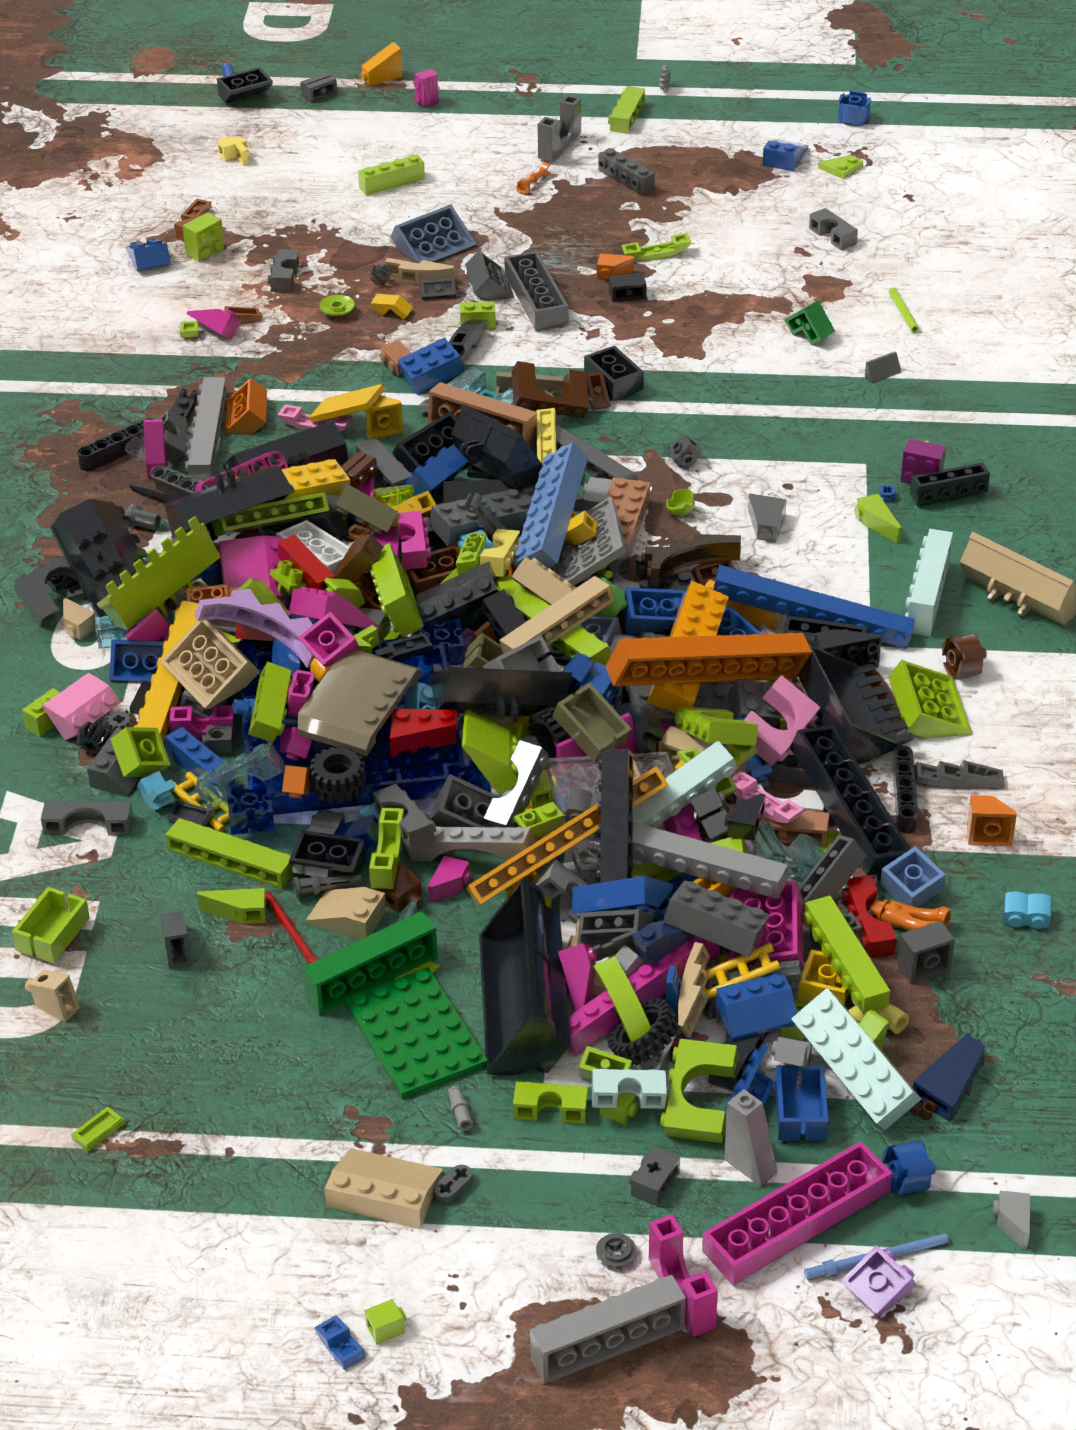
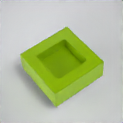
M198 321L180 322L181 338L198 337Z

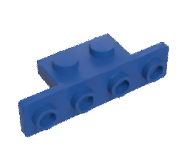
M766 1044L760 1050L755 1048L748 1059L751 1063H748L741 1073V1076L744 1078L737 1082L733 1089L736 1094H732L728 1102L745 1089L760 1100L764 1106L775 1081L757 1070L768 1049Z

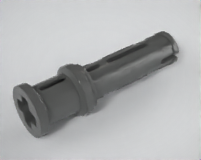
M360 873L322 878L316 875L303 879L293 877L295 897H299L300 894L309 893L318 895L320 891L361 887L362 885Z

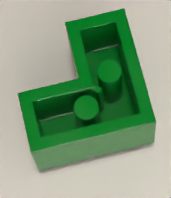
M819 300L784 319L792 335L803 330L811 345L835 332Z

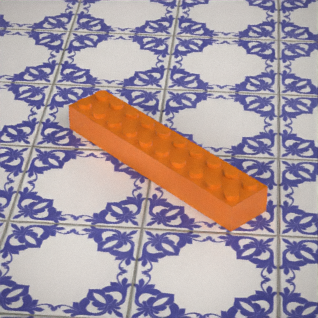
M803 633L620 639L605 667L613 686L736 681V679L748 681L777 680L781 675L786 679H796L812 651Z

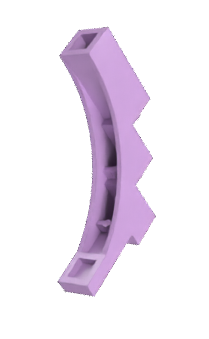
M251 589L232 590L230 597L199 600L194 615L197 621L220 619L256 628L285 644L301 659L307 668H311V662L315 657L298 639L300 635L313 626L308 617L290 619L279 603L261 605Z

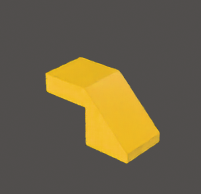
M376 294L369 304L381 316L391 309L403 320L413 308L400 295Z

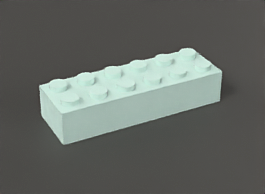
M929 529L928 536L923 538L919 560H917L916 572H914L909 590V596L911 597H907L906 601L907 612L905 616L914 619L912 634L931 637L950 563L953 532Z
M828 988L791 1018L871 1118L882 1129L886 1130L921 1100L919 1095Z

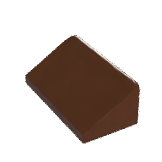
M716 561L694 567L691 572L698 584L706 585L708 580L715 581L719 565L733 569L734 567L731 561Z

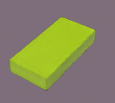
M106 1107L71 1134L72 1140L89 1152L122 1127L124 1119L111 1108Z

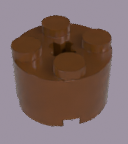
M976 634L950 637L945 639L942 645V656H946V662H943L947 674L952 677L978 675L982 673L983 659H986L987 652L985 647L981 646Z

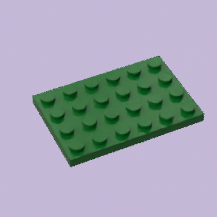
M429 967L344 998L345 1006L401 1099L486 1067L487 1058Z

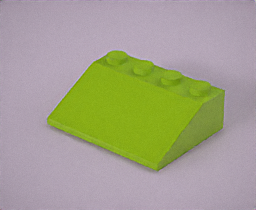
M901 659L888 678L902 715V721H905L908 726L905 729L906 732L923 738L970 735L972 731L953 677Z
M467 709L464 711L462 747L500 796L517 784L519 772L511 758L520 738L517 735L514 736L510 730Z

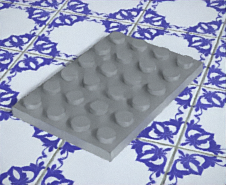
M611 496L587 511L597 522L596 535L577 545H569L564 542L558 564L552 566V571L574 586L581 581L588 580L593 573L605 569L609 563L619 560L627 552L616 503Z

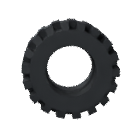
M331 747L329 750H322L321 754H316L314 756L315 759L311 760L312 790L317 797L320 796L321 800H328L329 803L349 802L352 798L356 799L359 797V794L363 793L366 787L365 762L357 751H352L351 748Z

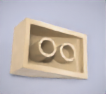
M366 887L326 890L306 919V923L361 940L373 933L386 913L385 893Z

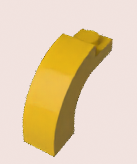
M585 510L578 515L572 511L564 542L569 545H577L594 537L597 531V522Z

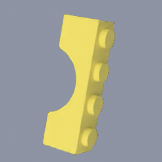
M497 529L493 535V545L495 548L483 550L480 555V565L490 561L495 575L503 577L506 571L510 570L511 563L514 562L515 552L519 545L520 531Z

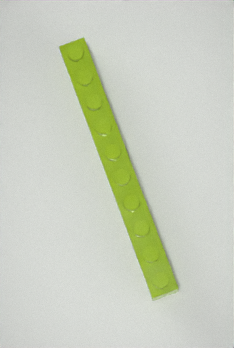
M506 574L503 577L496 576L501 590L504 589L507 595L512 596L518 611H522L526 622L550 606L547 601L537 597L534 592H530L524 585L514 581L511 576ZM578 625L551 644L570 659H573L577 653H581L590 657L594 664L596 662L606 665L611 657L609 645L597 639L594 634L587 632L581 625Z

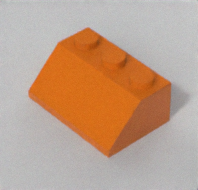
M251 378L227 399L225 433L227 434L255 433L266 424L267 389Z

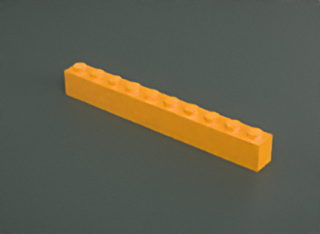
M657 766L633 780V809L669 785ZM598 803L468 885L466 889L476 905L480 907L519 882L522 878L532 874L551 860L598 831V824L601 823Z

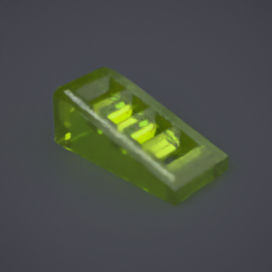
M413 485L373 490V498L391 508L414 496Z

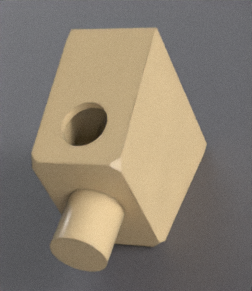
M43 970L34 979H28L25 984V990L32 994L36 1007L63 1022H66L80 1008L70 976L67 974Z

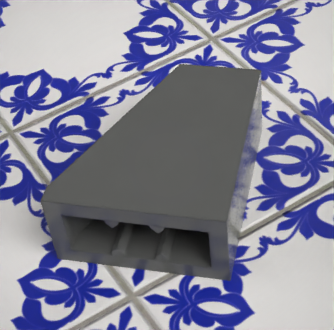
M749 493L748 513L757 539L776 542L786 516L787 499Z
M183 911L161 914L162 932L169 969L192 965Z

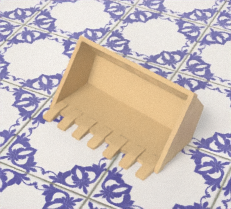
M972 531L960 564L967 578L987 587V591L991 592L987 597L988 600L994 601L997 597L1003 595L1005 596L1003 600L1007 602L1013 600L1017 602V606L1021 607L1017 612L1018 615L1024 616L1028 611L1033 610L1063 626L1076 615V583L1073 580Z

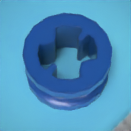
M882 485L879 488V495L884 502L888 503L895 500L896 488L894 486Z

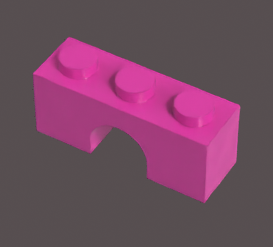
M233 705L213 706L212 716L208 718L196 717L193 714L192 706L171 707V733L183 727L196 739H202V736L206 735L207 726L232 725L233 738H235L236 719Z

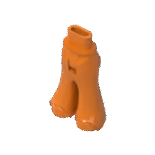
M887 899L884 902L875 900L869 911L870 914L878 916V920L890 922L893 928H901L908 931L938 921H942L948 929L951 919V909L944 906L936 909H925L897 901H890L889 903Z

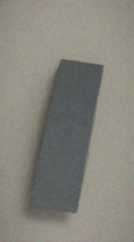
M963 760L960 766L939 761L937 767L921 762H916L914 765L915 782L955 789L1003 788L1005 785L1003 770Z

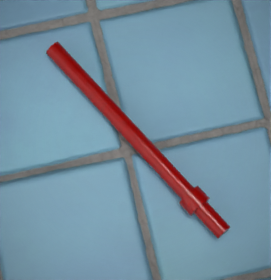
M265 893L266 902L308 962L307 965L319 960L318 957L313 955L272 893Z

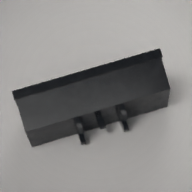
M88 499L61 512L50 529L102 629L115 624L106 612L97 605L99 601L109 594L106 585L114 581L116 586L119 587L123 583L119 575L123 571L128 570L129 574L133 576L136 573L133 564L141 559L144 565H147L148 562H145L143 558L148 557L145 549L137 547L136 543H140L139 537L136 534H130L128 529L133 528L131 522L122 519L121 515L126 514L122 506H116L114 502Z
M809 644L812 653L799 672L798 677L808 697L820 706V709L816 712L818 716L815 720L816 727L835 725L858 764L892 752L897 746L914 740L912 733L897 735V732L908 728L905 721L890 722L902 716L899 709L884 711V709L895 705L893 698L878 700V697L889 693L887 687L882 686L872 689L871 686L883 682L881 676H865L876 671L873 663L860 666Z

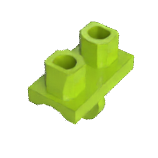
M287 560L279 561L277 569H271L269 574L279 582L278 593L282 596L292 595L293 589H301V586H307L302 581L303 572L299 569H291L292 563Z

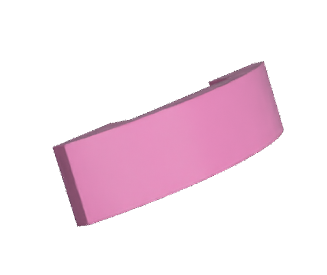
M286 404L277 414L279 419L301 430L334 420L339 431H343L352 420V416L343 415L312 423L309 418L310 415L302 413V407Z
M740 771L732 777L738 788L734 794L741 801L759 794H766L764 817L780 823H790L804 813V808L788 799L782 802L757 787V780L745 772Z

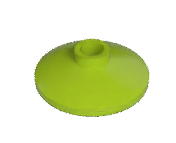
M331 295L320 302V310L330 316L346 315L355 307L353 299L345 295Z

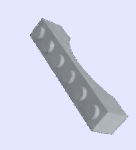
M436 827L434 843L413 851L406 844L405 846L411 861H432L438 855L455 849L480 850L509 860L536 842L531 828Z

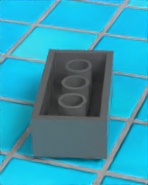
M684 881L670 898L663 922L750 957L764 936L770 914L765 913L760 908H752L742 904L737 899L727 898L715 890L700 887L695 882Z

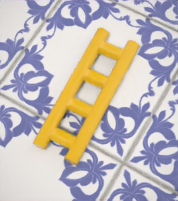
M188 772L185 775L187 781L179 785L173 781L176 787L172 792L185 803L201 806L198 802L208 797L212 803L205 806V808L212 809L213 811L220 808L225 812V814L218 818H212L210 825L215 830L223 833L225 831L223 824L232 819L236 823L242 821V815L192 772ZM193 786L200 790L192 796L185 792Z
M769 943L755 949L750 957L740 955L705 970L709 979L716 976L719 985L708 990L704 987L703 991L707 998L716 997V988L759 978L781 969L778 960L771 962L768 954L774 952L772 944ZM759 958L762 967L749 972L746 963ZM738 967L741 976L728 981L725 972Z

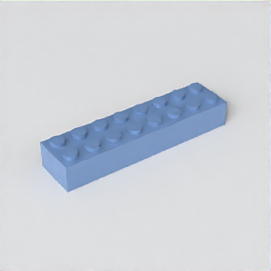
M573 442L567 446L560 447L554 453L547 454L543 459L542 469L539 472L538 482L535 485V492L531 499L532 502L527 512L526 522L523 525V532L515 552L513 565L517 568L525 557L530 560L534 557L547 568L558 564L588 456Z

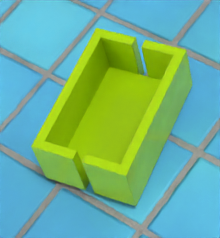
M47 887L12 930L15 950L31 956L36 953L37 958L55 963L90 919L87 899L68 894L66 899L65 892Z

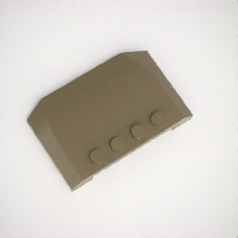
M356 649L336 659L298 712V735L335 747L351 748L352 751H357L359 754L367 756L376 743V735L408 688H414L421 678L422 669Z

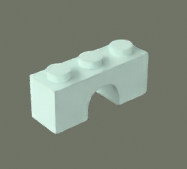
M593 1069L592 1107L617 1108V1098L619 1095L633 1093L639 1097L641 1108L665 1109L667 1096L665 1070Z

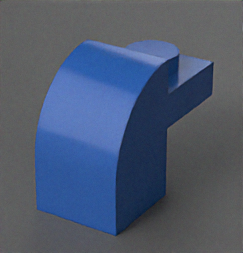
M756 754L746 761L745 773L756 779L757 784H761L762 787L769 786L767 777L773 772L770 764L762 766L759 755Z

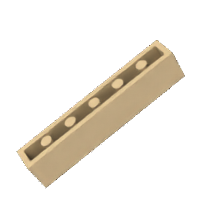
M596 576L592 577L500 639L503 654L539 635L543 637L546 645L549 646L612 603L614 599L610 585Z

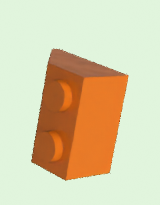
M971 795L967 820L968 845L1012 846L1017 812L994 796Z

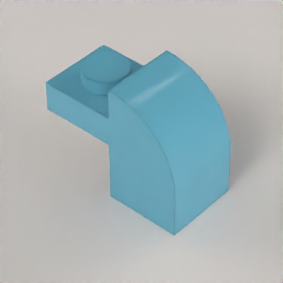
M160 771L141 779L137 784L143 799L153 810H157L175 801L172 791L176 786L172 779L165 782Z

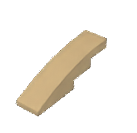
M696 942L686 963L678 1003V1025L686 1038L691 1037L708 1000L703 990L709 979L704 968L710 956L704 945Z

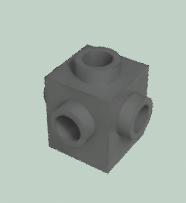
M686 434L670 448L673 455L672 460L677 465L681 464L685 468H688L703 454L698 442Z

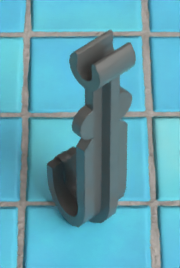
M469 493L463 507L466 511L475 513L478 517V525L484 527L485 532L490 536L488 540L493 543L495 531L497 529H507L496 515H492L490 506L482 505V496L476 493L473 497Z

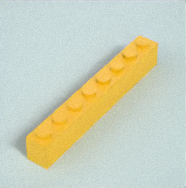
M182 601L180 607L175 611L174 624L170 625L168 641H165L163 644V655L157 661V672L152 675L150 691H147L145 694L144 708L140 709L139 722L134 726L158 728L163 743L170 726L171 707L177 706L183 685L161 663V660L197 622L194 615L198 603Z

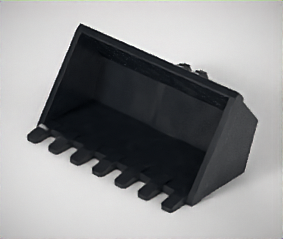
M333 420L235 453L222 465L226 470V468H233L273 451L282 453L288 468L334 459L342 466L349 459L346 442ZM272 455L270 457V461L274 465L276 463V459ZM257 463L254 464L255 471L259 470ZM238 470L237 477L243 476L242 472Z

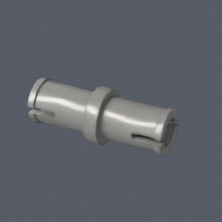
M453 1086L448 1089L447 1093L451 1102L450 1110L453 1116L456 1117L459 1130L467 1131L473 1127V1121L469 1114L470 1106L464 1098L462 1088Z

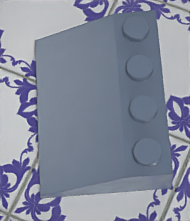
M452 204L395 225L391 234V239L398 250L414 263H420L422 260L437 262L477 245Z

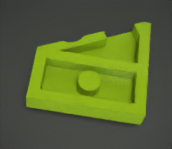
M852 155L818 162L819 169L841 179L863 167V160Z

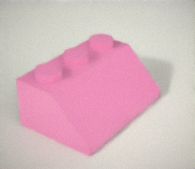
M87 673L43 704L42 707L64 740L76 736L79 729L87 722L94 723L121 702L110 685Z

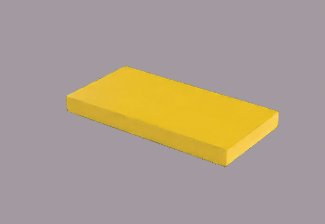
M383 384L325 398L309 418L312 423L368 410L382 395L385 388Z

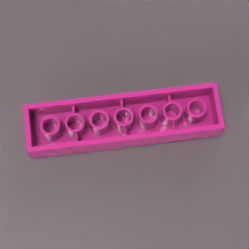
M860 1141L703 1232L702 1252L729 1282L734 1285L889 1193L891 1190L892 1172Z

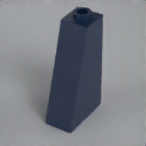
M964 1035L913 1081V1089L921 1098L919 1102L922 1104L926 1101L933 1102L936 1105L934 1112L948 1122H951L984 1061L986 1046L970 1035Z

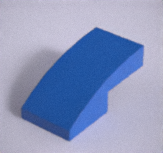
M337 1315L314 1327L327 1350L343 1369L366 1357L364 1349L351 1336L349 1327Z

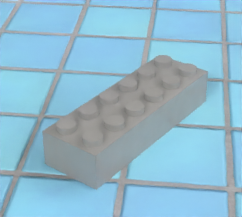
M673 1275L658 1278L644 1286L634 1287L630 1291L618 1296H611L600 1303L588 1305L574 1313L564 1314L548 1323H541L535 1328L530 1329L531 1362L543 1384H546L685 1329L686 1297Z

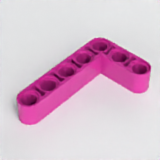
M273 451L231 469L236 478L238 470L243 475L255 472V463L259 465V470L268 466H280L281 469H287L288 466L282 453ZM272 455L276 459V463L274 465L270 461V457ZM226 471L220 474L227 482ZM212 476L199 482L195 487V492L202 491L205 484L209 488L216 486L215 477Z

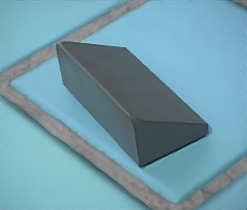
M896 351L867 361L865 365V378L871 383L901 373Z

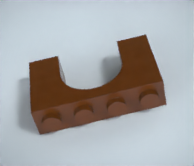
M517 361L513 367L511 375L513 404L515 406L532 411L555 408L556 415L583 418L588 411L589 400L586 372L569 369L563 378L564 396L553 397L544 393L537 385L534 363Z

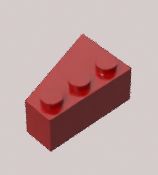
M394 709L390 732L391 757L398 756L397 753L408 750L411 753L417 752V748L430 746V749L457 743V710Z

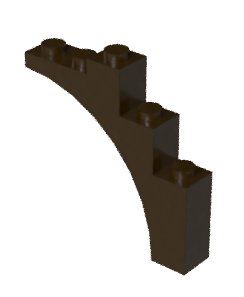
M694 534V541L670 540L669 547L646 546L645 553H641V565H645L644 572H647V580H651V587H659L661 581L667 575L687 566L715 561H740L741 535Z

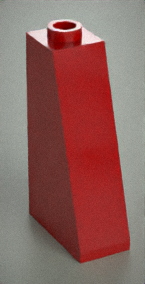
M295 534L278 541L279 559L281 561H290L292 563L291 569H299L303 572L302 581L307 584V588L325 591L327 587L324 580L326 578L335 579V575Z

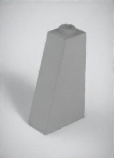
M743 1089L727 1102L724 1160L758 1186L762 1187L777 1174V1166L763 1103Z

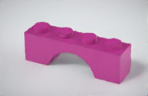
M421 511L398 513L400 539L407 540L401 543L404 570L428 567L427 560L431 559L426 518H422Z

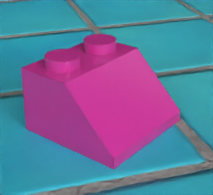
M331 612L298 637L301 643L323 667L334 664L336 659L355 649L361 650L355 637Z

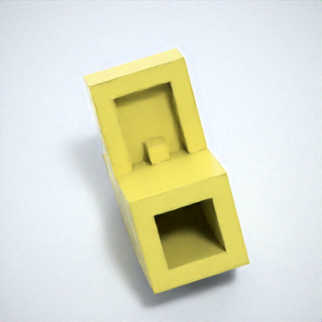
M226 137L217 140L218 155L224 161L237 158L242 165L249 164L248 157H250L247 140L241 137Z

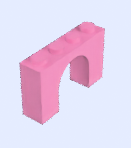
M782 675L762 698L782 714L787 722L788 730L773 728L753 711L744 719L759 724L756 746L754 747L758 750L757 755L771 766L777 760L782 762L789 754L786 750L787 748L790 749L797 730L808 729L806 725L811 726L818 718L816 712L820 709V706Z

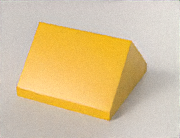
M381 395L370 409L365 410L368 440L403 433L402 402L400 400Z

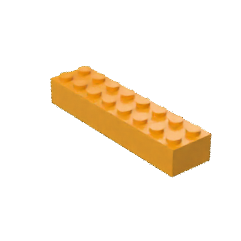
M691 581L683 596L670 637L716 636L729 597L702 584ZM701 683L653 685L647 703H651L661 709L670 710L673 712L672 714L676 715L679 706H693Z

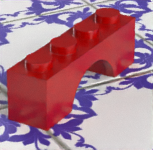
M866 875L850 878L841 890L842 899L844 902L847 901L848 913L852 912L862 926V931L859 932L862 947L866 950L869 958L894 955L897 938L891 923L880 921L868 913L874 901L877 900V888L872 876Z

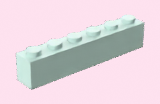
M719 741L715 742L665 778L669 784L665 789L633 809V822L657 829L665 820L677 815L683 807L691 803V799L703 794L707 790L713 789L722 779L731 776L737 769L734 758Z

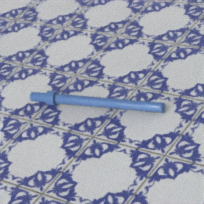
M944 1233L887 1249L896 1257L947 1244L949 1240L947 1234ZM868 1253L838 1261L833 1259L823 1261L822 1265L804 1269L805 1278L836 1275L837 1271L855 1267Z

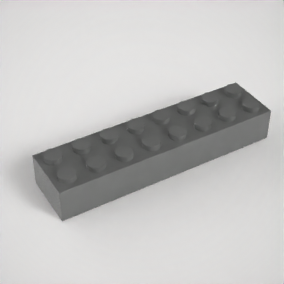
M535 485L483 495L481 503L483 506L491 507L492 515H496L507 530L522 531L532 502L531 499L535 492ZM579 493L574 504V512L582 511L584 498ZM466 499L432 506L429 526L448 547L458 545L460 535L478 530L485 532L484 527L478 525V517L475 513L464 509L463 505Z

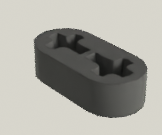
M460 1164L445 1174L434 1186L435 1200L442 1205L453 1203L471 1186L473 1181L471 1168Z

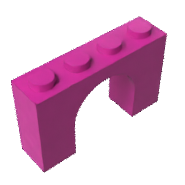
M673 1214L649 1222L648 1260L658 1278L673 1275L686 1297L685 1325L692 1337L716 1329L718 1290L707 1272L690 1277L683 1255L684 1233Z

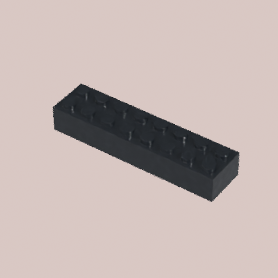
M835 725L797 730L790 746L791 751L842 836L854 839L867 855L860 865L865 874H881L882 868L910 850L909 845Z

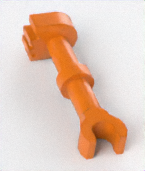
M544 162L539 171L533 172L527 179H520L516 184V191L523 195L529 194L530 184L536 183L542 176H549L551 174L550 171H547L551 164Z

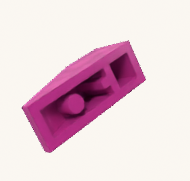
M221 309L187 311L186 313L230 339L234 336L241 322L240 319L235 317L236 313L229 309L226 312Z
M163 419L143 421L148 479H152L150 472L154 467L161 465L168 468Z
M586 943L558 952L575 1011L591 1001L596 972L594 965H596L597 955L594 948Z

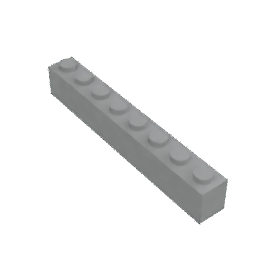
M204 377L203 383L199 385L200 395L197 396L198 406L195 407L196 417L193 418L192 439H189L190 450H187L188 461H185V471L189 472V477L197 480H206L213 476L227 394L225 377Z
M633 822V859L776 899L779 898L787 883V864Z

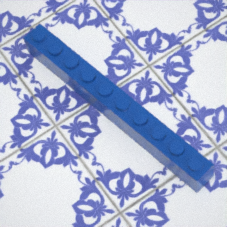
M719 565L715 577L713 590L728 596V600L786 616L865 626L868 633L880 634L882 636L881 642L907 649L913 633L914 619L722 565Z

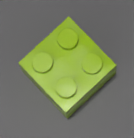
M207 212L182 225L185 254L192 259L200 262L224 249L222 220Z
M125 727L110 739L123 777H147L158 771L161 773L171 766L158 728Z

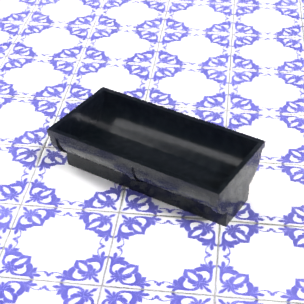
M522 878L479 934L485 1055L487 1058L486 1073L490 1075H516L530 1069L548 1073L571 1046L566 979L558 954L559 951L563 950L560 910L546 906L542 890L534 883L529 882L528 879Z

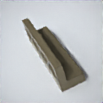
M497 372L495 393L499 394L500 400H513L511 373ZM536 375L537 385L544 393L553 397L557 395L564 396V377Z

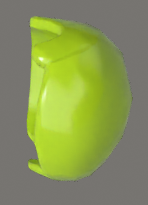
M689 489L674 491L672 499H667L666 506L668 512L677 517L688 515L695 507L693 491Z

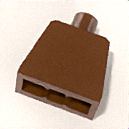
M402 861L398 863L393 889L371 888L370 883V889L385 893L386 907L396 912H401L409 906L414 910H418L424 903V900L421 898L420 880Z

